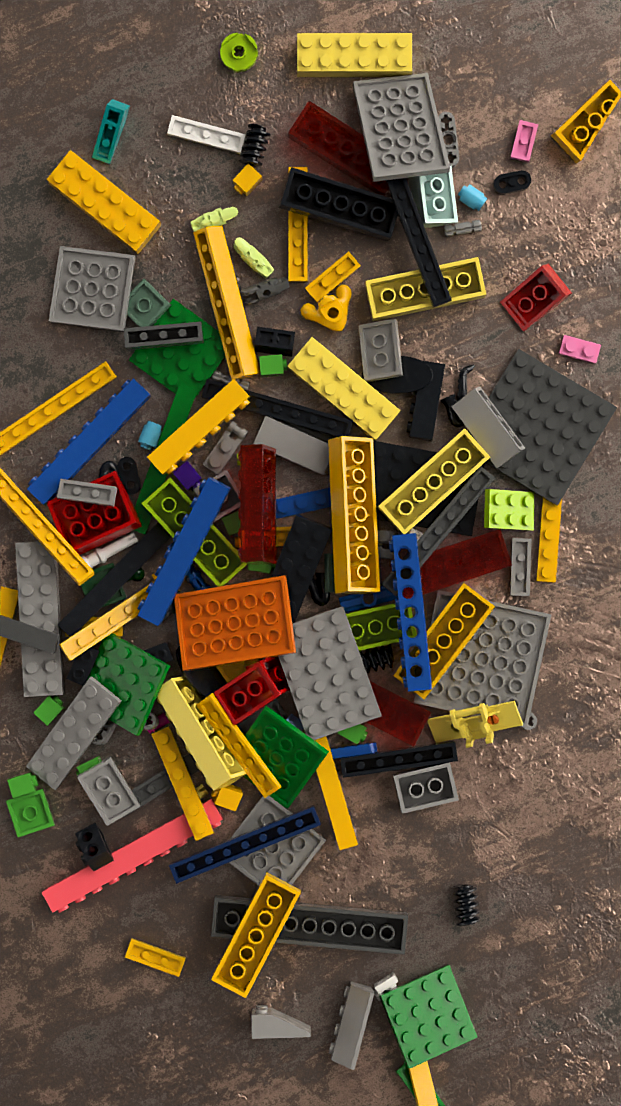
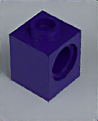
M188 461L172 472L187 491H194L195 488L201 485L200 481L203 480Z

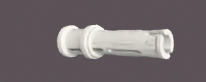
M131 532L102 549L96 548L93 553L87 556L83 555L81 558L92 569L100 563H106L107 558L138 543L134 532Z

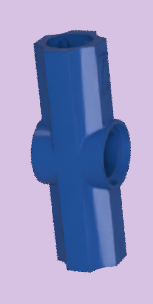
M380 586V592L371 593L374 596L371 604H366L363 601L364 594L343 596L339 598L340 606L344 607L345 613L395 600L398 598V595L394 596L384 586Z

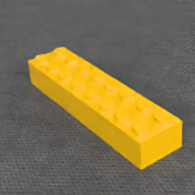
M339 436L328 440L335 594L380 592L373 438Z

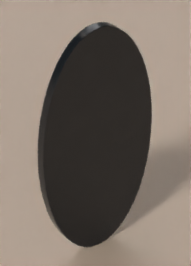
M401 356L403 376L367 383L383 393H411L426 387L433 379V371L430 366L419 359Z
M180 646L177 648L176 658L182 673L193 688L204 698L211 693L214 694L215 691L227 684L216 666L183 671Z

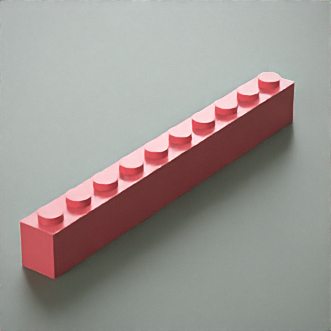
M213 798L203 802V807L212 828L214 829L221 825L220 821L223 820V816L217 805L214 804ZM181 814L112 852L114 861L96 871H93L88 865L44 889L42 894L52 913L57 910L60 913L68 909V904L73 901L76 904L86 899L85 895L89 892L95 894L103 889L102 885L106 883L112 885L119 881V876L124 873L127 876L137 871V866L141 864L146 866L154 861L153 857L160 855V857L165 856L171 852L170 848L176 845L179 848L188 843L186 839L194 837L185 814Z

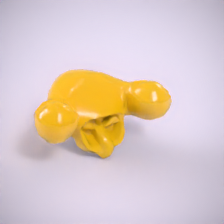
M341 284L336 288L335 294L337 298L334 295H324L323 299L318 303V309L311 303L303 304L300 309L301 316L306 320L318 322L330 330L343 331L347 322L349 301L352 296L351 288L348 285Z

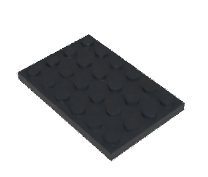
M373 441L377 520L390 522L377 506L437 452ZM473 474L415 526L428 529ZM478 500L450 533L472 536Z

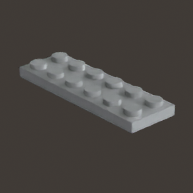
M90 677L26 767L51 788L57 790L122 700L95 678Z

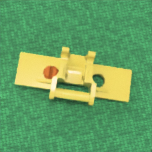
M515 701L491 706L481 703L479 706L456 711L452 709L449 715L427 719L436 743L466 738V748L473 747L475 739L485 737L486 744L493 743V731L523 725ZM481 714V715H478V716H472V717H468V718H462V717H466V716Z

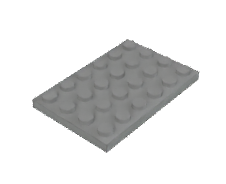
M428 73L353 81V90L373 182L450 172L449 160Z
M341 606L293 623L296 653L278 657L306 735L316 740L381 717L378 703L344 607Z

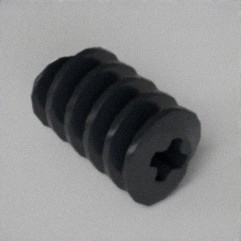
M248 124L251 130L246 132L248 136L244 139L246 145L242 146L245 152L240 153L242 159L238 161L245 165L249 163L253 167L262 166L258 159H262L265 156L260 151L267 150L262 144L269 143L264 137H270L271 134L266 132V128L261 125Z
M390 644L388 650H386L384 645L381 646L380 652L377 647H374L373 653L366 649L365 655L361 650L359 651L367 673H370L371 667L377 672L379 665L382 670H385L386 664L393 668L394 657Z
M471 884L453 886L458 888V891L454 892L453 895L459 896L458 899L454 900V903L460 904L455 910L461 912V914L456 916L457 919H461V922L456 925L468 926L479 922L480 917L475 915L480 911L474 908L479 905V902L473 900L478 897L477 893H473V891L477 890V886Z

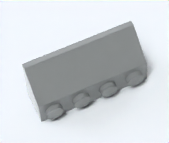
M351 981L350 986L345 987L343 997L346 998L345 1005L341 1004L338 1016H341L340 1024L336 1023L333 1035L337 1036L335 1043L331 1042L329 1054H332V1061L354 1070L374 997V990L371 986Z

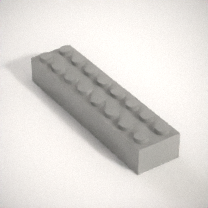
M39 541L15 543L20 621L60 635L54 654L21 643L24 697L64 695L63 651L59 646L62 643V629L57 625L61 621L58 562Z

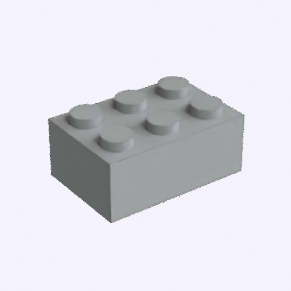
M450 762L392 774L402 814L459 800Z

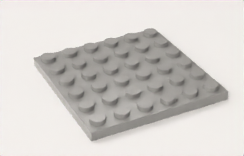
M438 590L431 625L455 593ZM489 601L495 606L493 611L426 699L415 694L414 703L448 711L452 709L457 711L476 707L481 703L491 706L515 701L523 722L521 727L527 728L552 614Z

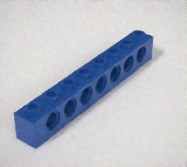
M416 533L392 535V540H389L390 552H394L395 559L391 560L392 571H396V579H393L394 591H398L395 605L396 610H400V618H397L398 630L402 629V637H399L400 649H404V657H401L402 669L406 668V676H403L404 688H408V692L431 690L432 680ZM403 549H407L410 552V556L406 560H402L399 557V553ZM410 569L412 572L411 577L403 579L401 577L402 570ZM406 588H411L414 591V595L410 599H406L403 596V591ZM409 607H413L416 611L413 618H407L405 615V611ZM410 627H416L418 630V634L414 638H410L407 635V630ZM412 646H417L420 650L417 657H411L409 654V649ZM416 665L422 669V673L418 677H414L411 674L412 667Z

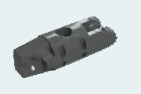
M286 277L272 278L268 281L266 280L240 290V294L246 296L256 293L243 300L244 305L247 306L274 295L276 296L281 291L290 288Z

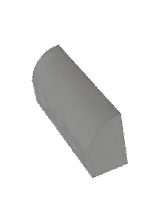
M481 387L474 388L451 406L478 444L490 456L489 459L496 468L504 465L525 449Z
M265 416L253 444L324 475L329 465L328 443Z

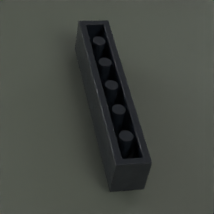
M455 741L340 758L343 778L458 761Z

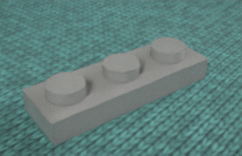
M60 479L57 498L114 507L117 487Z
M512 538L510 596H530L532 539Z

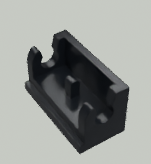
M257 326L254 350L255 352L275 355L282 354V356L292 357L295 332Z

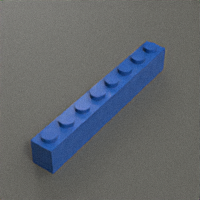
M134 378L131 381L127 380L121 388L123 390L118 395L115 393L108 400L109 404L105 408L101 407L95 413L96 418L92 422L88 421L81 428L83 431L78 436L74 435L68 441L70 445L65 450L62 448L54 456L56 459L52 463L48 462L41 469L43 473L39 477L35 476L29 481L27 490L44 506L47 505L46 502L52 500L58 494L60 479L71 480L150 399L151 395Z
M212 477L202 481L199 490H201L199 497H194L190 505L192 507L190 514L186 513L181 522L184 525L181 532H176L172 540L175 542L172 549L168 548L164 555L166 559L164 565L158 567L155 573L157 576L155 582H151L146 590L149 593L146 600L142 599L137 608L140 610L138 616L157 626L162 623L231 487Z

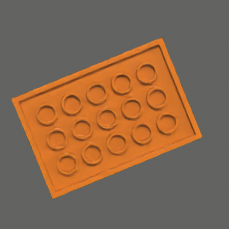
M285 575L176 594L174 598L183 671L296 653L288 585Z

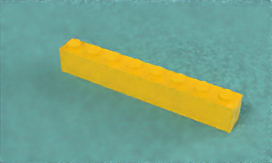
M204 227L193 233L231 380L249 378L260 374V369L223 227Z

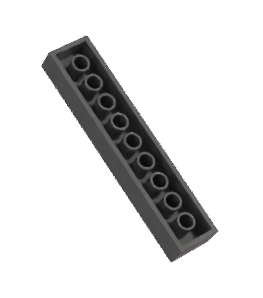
M215 895L211 937L232 939L253 898ZM296 902L275 943L405 955L408 913Z

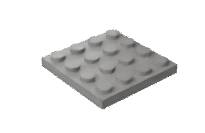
M60 246L49 322L124 332L136 256Z
M262 796L231 838L293 813L270 796L266 798ZM310 829L229 863L257 885H260L266 872L292 885L325 843L326 839L314 829Z

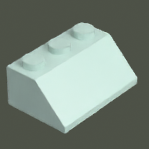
M451 166L449 173L408 177L409 188L425 228L458 223Z

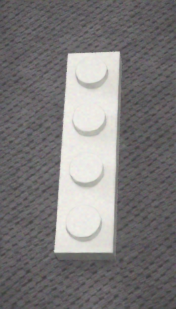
M174 115L171 117L167 132L169 136L237 154L242 152V146L246 138V134Z

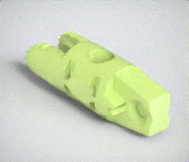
M233 206L223 210L220 207L191 221V226L194 232L208 226H222L227 224V220L235 218L239 212Z
M240 237L236 238L233 247L241 256L240 258L255 272L267 279L274 272V268L255 247Z

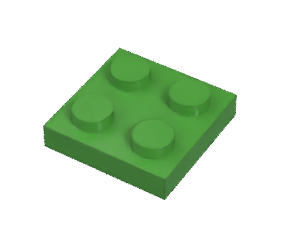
M43 788L6 800L17 837L55 825Z

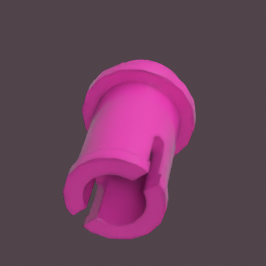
M164 712L158 716L159 724L157 728L148 730L149 734L155 733L156 730L170 723ZM147 720L148 724H152V723H153V721Z

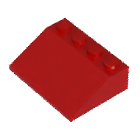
M116 471L89 482L117 487L114 507L58 498L46 502L57 531L79 555L142 527L137 512Z

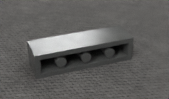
M201 322L124 328L125 348L127 351L204 344Z

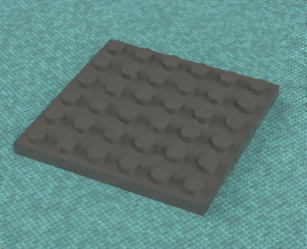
M518 349L490 394L489 399L524 445L525 449L499 468H496L490 459L485 463L558 506L617 407Z

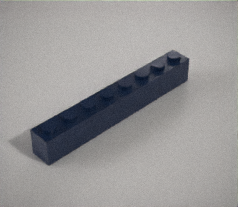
M314 805L172 862L169 867L177 884L320 826L321 822Z

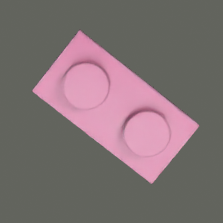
M523 120L519 121L510 156L511 159L529 163L538 124Z
M564 335L559 354L596 364L601 345Z

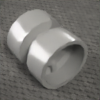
M377 530L379 558L394 559V552H390L389 540H392V535H398L399 533ZM382 544H388V548L382 549Z

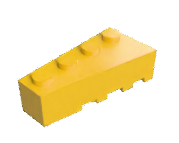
M611 80L607 81L551 135L575 163L580 162L604 122L621 98V91Z

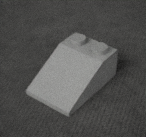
M256 1005V1008H252V1039L311 1037V1026L274 1008H268V1005Z

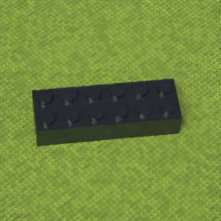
M291 167L279 205L281 209L384 241L391 239L398 216L392 198Z
M300 514L295 516L271 576L272 578L285 575L287 578L292 624L296 621L332 531V527Z

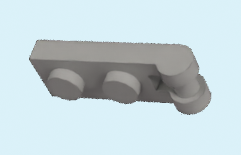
M232 421L202 465L215 474H220L249 431L244 428L242 430L237 426L236 422ZM232 432L238 435L236 440L229 437Z

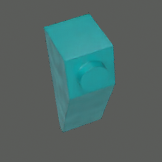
M113 99L106 105L92 158L108 164L111 163L127 119L130 105Z

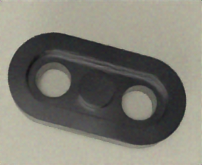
M523 170L501 174L495 178L493 188L500 195L524 191L531 184V176ZM518 179H523L525 183L519 184ZM501 182L505 183V184H506V187H505V188H501V187L499 186V183H501Z
M123 457L117 464L119 478L127 494L135 495L141 489L137 464L131 457ZM125 463L130 464L128 470H125L123 467ZM130 481L134 482V487L131 489L127 486Z

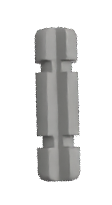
M480 220L472 221V223L463 222L454 224V226H444L446 237L454 236V234L471 233L473 230L474 232L482 230Z
M215 371L212 380L224 384L232 381L230 375H222L223 373ZM236 380L243 389L248 390V381Z

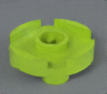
M232 33L223 40L220 49V57L223 64L236 73L247 71L253 67L258 58L257 44L254 39L247 34ZM235 49H243V56H235Z

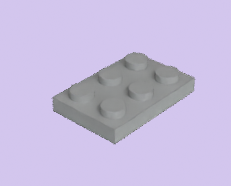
M390 319L359 325L364 380L371 382L403 376L397 320Z
M111 756L77 776V779L107 826L140 807L139 801Z

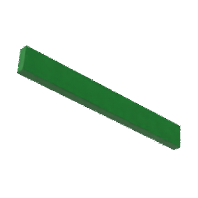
M179 384L157 447L188 420L198 390ZM152 462L135 505V510L142 527L134 531L145 535L153 515L143 506L142 502L165 482L168 473L162 474Z

